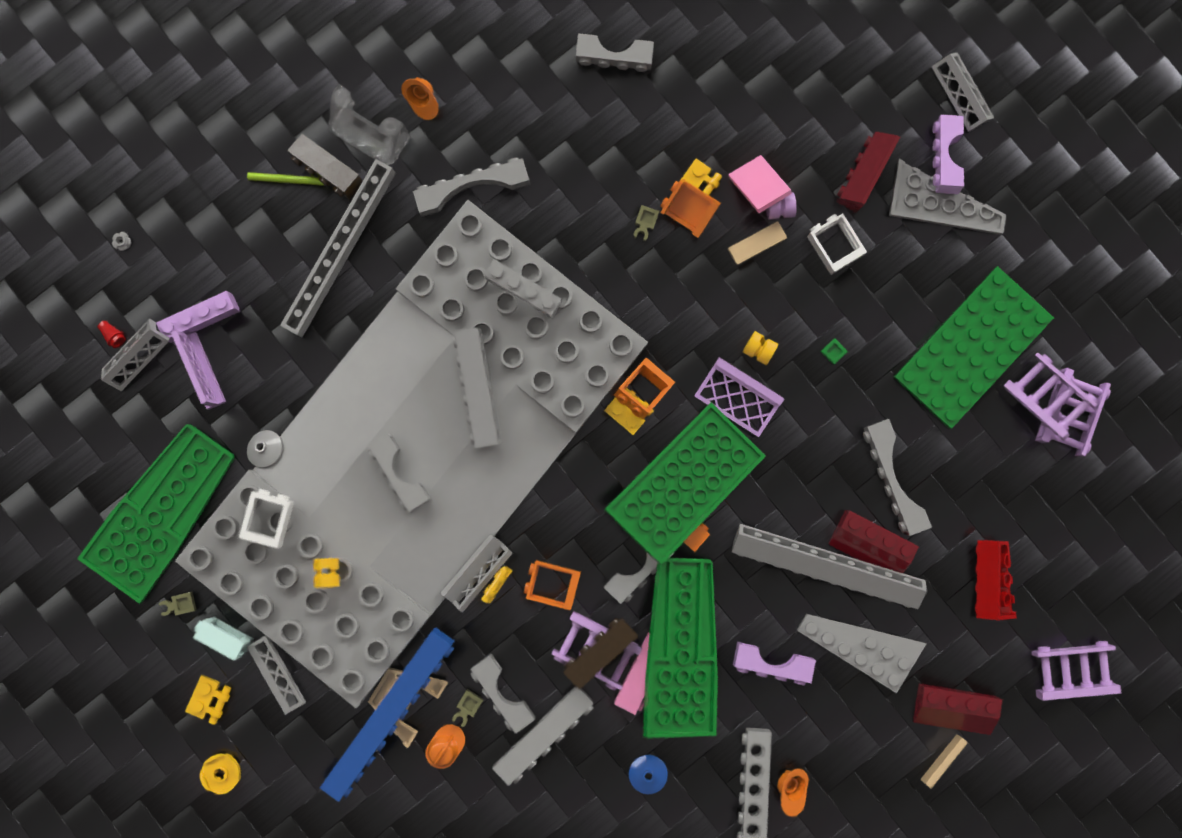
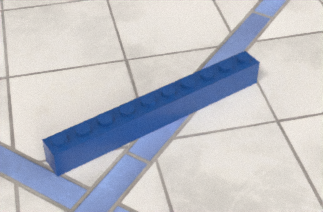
M436 627L433 629L320 789L338 802L343 796L347 798L353 790L351 784L354 781L358 783L364 772L361 770L365 765L367 767L370 766L376 758L373 756L376 750L380 752L386 744L384 738L387 734L390 736L398 727L395 725L397 720H403L409 712L406 709L410 703L414 705L420 695L417 692L421 687L423 689L427 687L431 681L428 678L432 672L436 674L442 666L440 660L443 656L447 658L454 649L451 647L454 640Z

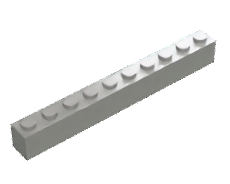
M375 159L280 326L303 337L396 173L392 167Z
M743 524L739 525L733 541L732 553L738 556L752 558L777 568L788 569L797 574L801 573L810 576L813 579L824 580L830 584L840 585L852 591L863 592L869 596H876L888 602L899 603L908 608L919 609L927 592L926 581Z

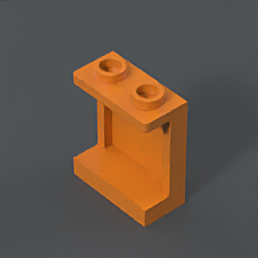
M681 179L679 182L675 181L670 189L673 193L669 198L666 197L660 205L663 208L660 213L676 220L691 230L694 236L699 238L721 203L685 179Z

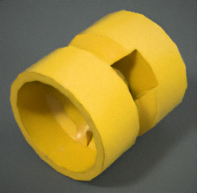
M754 331L743 353L750 357L756 356L757 361L767 365L778 343L771 339L765 340L762 334Z
M339 558L313 559V571L316 572V575L313 576L314 588L340 586V575L336 573L339 570ZM322 568H331V573H322Z

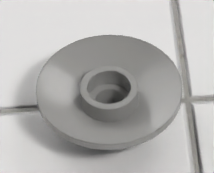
M270 430L260 431L255 434L247 447L249 461L259 468H267L275 464L283 450L280 436Z

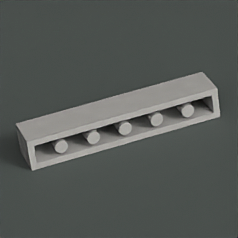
M481 328L457 331L455 336H453V344L458 349L459 354L456 356V361L462 371L460 383L462 387L464 386L466 393L463 395L465 406H468L469 410L467 421L472 426V433H470L471 442L475 444V448L500 444L502 442Z
M575 686L494 764L492 769L508 786L512 782L516 784L523 777L521 774L523 771L532 769L537 763L536 759L540 755L544 757L551 750L550 745L554 741L558 743L565 736L564 732L568 728L573 729L579 723L578 718L582 714L586 716L593 709L594 700L582 688L579 690Z

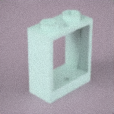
M216 617L199 621L194 629L196 633L193 637L234 661L246 655L248 651L247 646L252 644L254 638Z

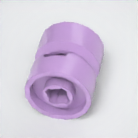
M791 192V195L766 209L768 220L779 219L781 215L784 218L796 216L794 192Z

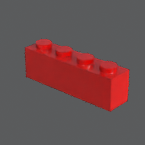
M978 540L976 546V618L992 620L1016 619V612L1012 611V603H1015V597L1010 593L1013 578L1008 573V568L1011 567L1009 541Z

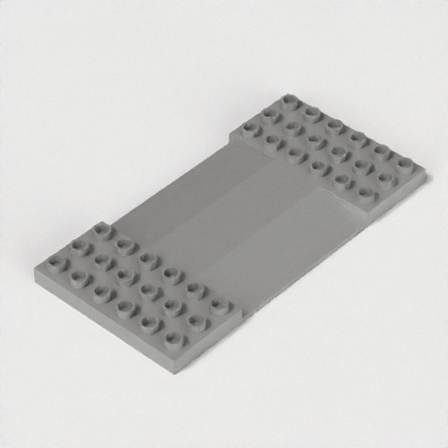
M469 200L465 202L397 286V293L282 433L280 438L283 443V450L279 460L267 468L256 466L253 470H248L175 560L176 563L355 708L363 702L388 668L391 667L445 599L441 594L443 589L490 534L493 536L497 534L648 344V341ZM493 259L561 298L562 303L554 317L551 319L516 295L487 281L484 274ZM473 328H481L502 442L497 445L475 448V444L471 442L470 433H472V426L468 424L467 414L469 410L468 406H465L463 395L466 393L464 386L462 387L460 383L462 371L456 361V356L459 354L458 349L453 344L455 332ZM386 433L392 434L401 449L395 460V469L399 477L407 483H422L431 498L430 501L412 512L403 510L399 503V495L397 493L394 494L388 485L391 483L388 477H383L378 467H380L377 459L374 461L368 453V450H370L368 445ZM259 489L270 491L271 496L277 497L278 494L289 496L290 501H294L282 547L275 548L239 538L251 492H258ZM258 499L249 530L275 537L284 505ZM339 558V570L336 573L340 575V586L314 588L313 576L316 575V572L313 571V559ZM322 568V573H331V568Z

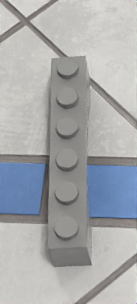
M512 158L508 160V163L502 165L496 163L485 170L476 169L471 172L472 174L465 176L464 174L454 176L452 180H439L432 186L422 185L417 187V190L413 191L420 215L423 217L440 212L454 195L472 186L494 184L513 190L530 185L523 158Z
M886 419L865 427V432H863L864 439L867 443H870L872 448L870 450L871 457L874 461H877L879 466L877 468L878 474L885 481L886 486H884L887 496L892 499L893 504H891L894 514L899 517L900 522H898L901 532L911 536L932 528L925 509L907 497L895 477L892 453L896 435L890 420Z

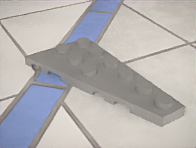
M901 159L897 161L889 216L999 235L1003 234L1006 214L987 204L984 205L974 200L973 197L961 192L959 194L936 193V186H933V176L930 177L921 172L920 169L909 166Z
M810 614L805 615L797 628V631L895 693L898 692L927 644Z

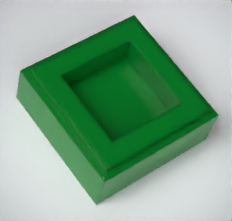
M834 338L820 352L832 365H835L848 351Z

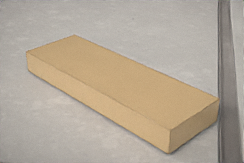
M777 221L729 247L728 251L735 264L739 265L787 239V236Z
M956 734L921 780L932 788L966 746L967 741Z

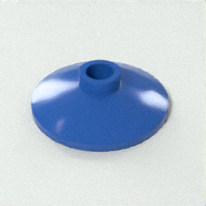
M642 755L631 764L629 779L632 786L638 792L654 794L660 791L666 784L668 777L667 768L660 758L654 755ZM651 773L652 778L646 779L645 774Z

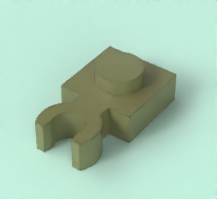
M641 205L635 222L640 227L635 230L634 238L641 232L644 234L643 241L645 242L648 239L647 229H654L659 211Z
M193 592L172 596V602L165 600L159 603V606L166 605L168 607L166 612L161 613L162 616L171 614L173 610L175 611V616L196 611Z
M467 689L457 705V708L461 711L455 713L452 721H455L457 717H462L463 722L461 726L464 727L468 721L467 715L469 714L473 717L484 699Z

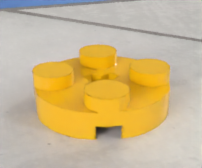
M216 754L204 762L200 771V781L206 790L219 795L231 791L240 781L241 769L231 754ZM218 769L225 772L224 779L216 776Z

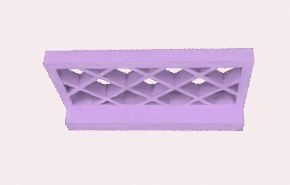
M177 330L171 332L201 404H204L206 409L210 410L225 403L226 400L197 333L193 332L187 335Z
M720 357L694 395L707 405L711 403L710 400H715V406L726 417L758 437L784 401L783 397ZM717 369L723 373L724 381L713 384L712 375ZM726 376H728V377L731 378L732 380H728V381H727V380H726ZM734 381L739 383L741 391L729 394L727 383ZM725 384L727 395L716 397L714 386ZM712 386L713 398L706 399L700 395L704 388ZM753 392L756 395L757 402L746 404L743 393ZM741 394L744 405L732 407L730 396ZM728 397L730 408L722 409L718 407L717 399ZM769 402L774 406L770 413L762 414L760 403ZM758 404L760 415L748 417L746 406ZM744 407L746 418L737 419L734 417L733 409ZM760 417L762 425L756 431L751 428L749 420Z

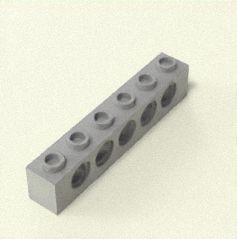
M746 728V732L742 733V745H745V753H741V765H744V773H740V784L743 785V792L739 793V804H742V812L738 813V824H741V832L737 833V838H767L771 731L761 728ZM753 746H760L759 753H751V748ZM753 765H758L760 767L759 771L754 774L751 773L750 768ZM752 785L759 786L756 793L749 792V788ZM751 805L758 806L757 811L754 813L748 812V808ZM750 825L757 826L754 832L747 831Z

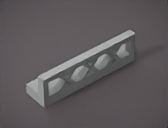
M958 53L949 54L932 66L959 116H964V125L968 132L994 118ZM946 62L950 68L948 75L942 74L939 69ZM951 79L957 80L959 83L957 92L952 91L949 87ZM960 96L968 99L967 108L960 106ZM969 112L975 113L979 119L973 125L968 120Z
M149 318L102 368L101 380L122 391L169 342V337L157 331L156 322ZM153 336L162 340L159 344L150 345L149 343ZM148 350L149 352L146 357L137 356L139 351ZM127 363H136L137 367L126 370L125 365ZM124 375L125 378L121 383L113 380L115 376Z
M490 534L443 589L441 594L463 613L511 556L512 552L504 543ZM504 550L505 552L498 558V555ZM489 566H491V567H490V570H489L487 573H485V572H486V569H487ZM478 581V584L473 588V585ZM465 596L464 601L460 604V600Z
M265 635L247 646L285 715L306 703L268 636Z

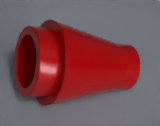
M102 321L97 328L102 333L108 346L118 348L124 344L126 338L123 332L107 321Z

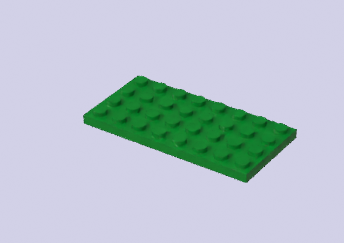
M997 266L901 368L894 378L944 425L952 429L1054 317Z
M711 402L626 487L605 511L659 565H662L766 455Z

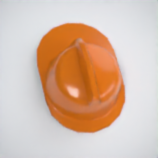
M419 77L406 80L402 84L401 91L413 111L422 119H434L438 114L439 108L433 96L432 85L427 80Z
M450 724L441 727L436 732L426 749L427 761L433 767L444 769L454 763L465 744V735L461 728Z
M802 769L786 770L778 780L777 787L781 793V807L783 812L789 816H797L805 806L809 778Z

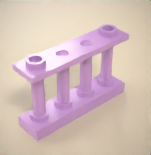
M1037 353L1035 357L1038 363L1019 382L1012 383L1009 380L1004 387L1006 391L1060 439L1065 441L1069 437L1068 426L1089 406L1096 411L1098 409V404L1096 403L1098 400L1091 393H1084L1051 364L1053 361L1044 354L1042 356ZM1043 368L1048 369L1053 376L1033 395L1027 396L1023 392L1025 390L1024 387ZM1059 380L1063 382L1068 389L1048 408L1042 409L1037 405L1039 403L1038 400ZM1074 393L1078 395L1083 402L1063 421L1056 422L1052 418L1054 416L1053 413Z
M1064 368L1060 372L1076 386L1096 395L1098 409L1095 411L1089 406L1085 410L1089 412L1086 423L1075 420L1070 424L1072 427L1083 430L1080 441L1069 437L1063 441L1044 423H1041L1035 441L1049 443L1053 439L1077 448L1075 456H1086L1092 445L1090 442L1104 402L1110 396L1111 390L1109 388L1111 384L1103 383L1099 387L1074 379V370ZM1060 380L1054 386L1047 408L1068 389ZM1070 397L1064 404L1077 407L1082 401ZM1062 406L1053 413L1054 416L1052 418L1056 422L1063 421L1067 417L1060 412Z
M573 611L570 616L573 626L560 651L553 649L552 655H554V659L564 664L565 661L567 662L572 658L566 654L579 629H582L583 626L590 630V635L585 645L588 644L589 646L595 642L593 638L600 631L605 633L608 628ZM632 642L623 650L624 654L611 678L602 674L601 671L595 677L606 682L605 686L614 691L617 688L621 690L623 685L618 681L631 655H639L642 646Z
M1108 641L1095 642L1096 645L1058 649L1038 647L1037 651H1031L1033 656L1041 657L1044 681L1042 689L1036 690V697L1041 700H1054L1121 693L1120 685L1110 680L1107 651L1116 650V646L1108 644ZM1089 652H1099L1102 677L1100 684H1093L1091 682L1088 661ZM1079 653L1083 682H1081L1080 686H1074L1071 683L1068 654ZM1060 655L1063 677L1062 687L1055 688L1052 685L1049 656Z

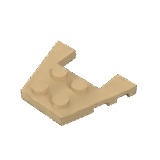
M388 668L368 701L374 710L377 709L403 670ZM428 677L431 681L423 690L438 699L448 682ZM398 719L395 723L398 727L394 734L398 735L403 741L404 746L408 748L418 731Z

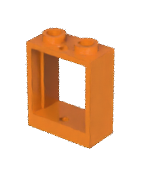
M645 358L619 387L614 396L619 403L626 405L636 417L644 420L673 386L675 381L649 359ZM639 373L661 390L647 408L625 390Z
M536 560L535 564L531 563L528 574L532 576L530 583L526 582L523 593L527 594L526 599L571 610L581 571ZM539 567L572 575L565 602L533 594Z

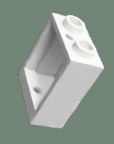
M843 213L839 216L836 214L826 219L827 223L822 226L819 223L810 229L811 233L807 236L831 275L867 253ZM838 224L854 251L837 262L832 263L816 236Z
M259 489L258 492H251L239 538L275 548L282 547L294 501H290L289 496L278 494L277 497L271 496L270 491ZM258 499L284 505L275 537L249 530Z

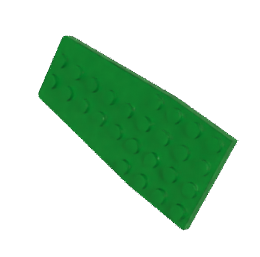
M186 424L111 511L77 559L136 602L142 603L179 552L235 458L234 454L195 426Z
M668 558L662 565L657 563L645 674L643 737L716 736L718 669L713 562L710 559Z

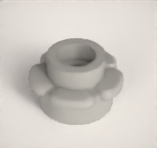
M125 232L116 233L112 237V245L115 249L124 251L131 245V239Z

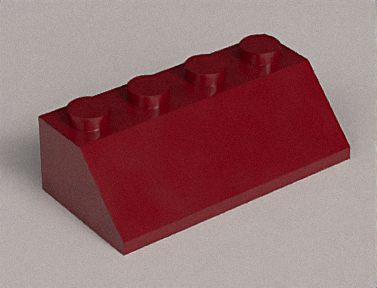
M875 132L872 137H867L863 145L866 147L864 152H860L854 161L857 163L855 169H850L845 178L848 180L846 186L842 185L837 193V196H839L837 203L856 213L864 206L900 139L898 135Z
M845 510L828 545L857 560L903 573L908 568L919 546L850 510Z
M919 683L913 722L991 735L1000 719L1002 699L992 695Z

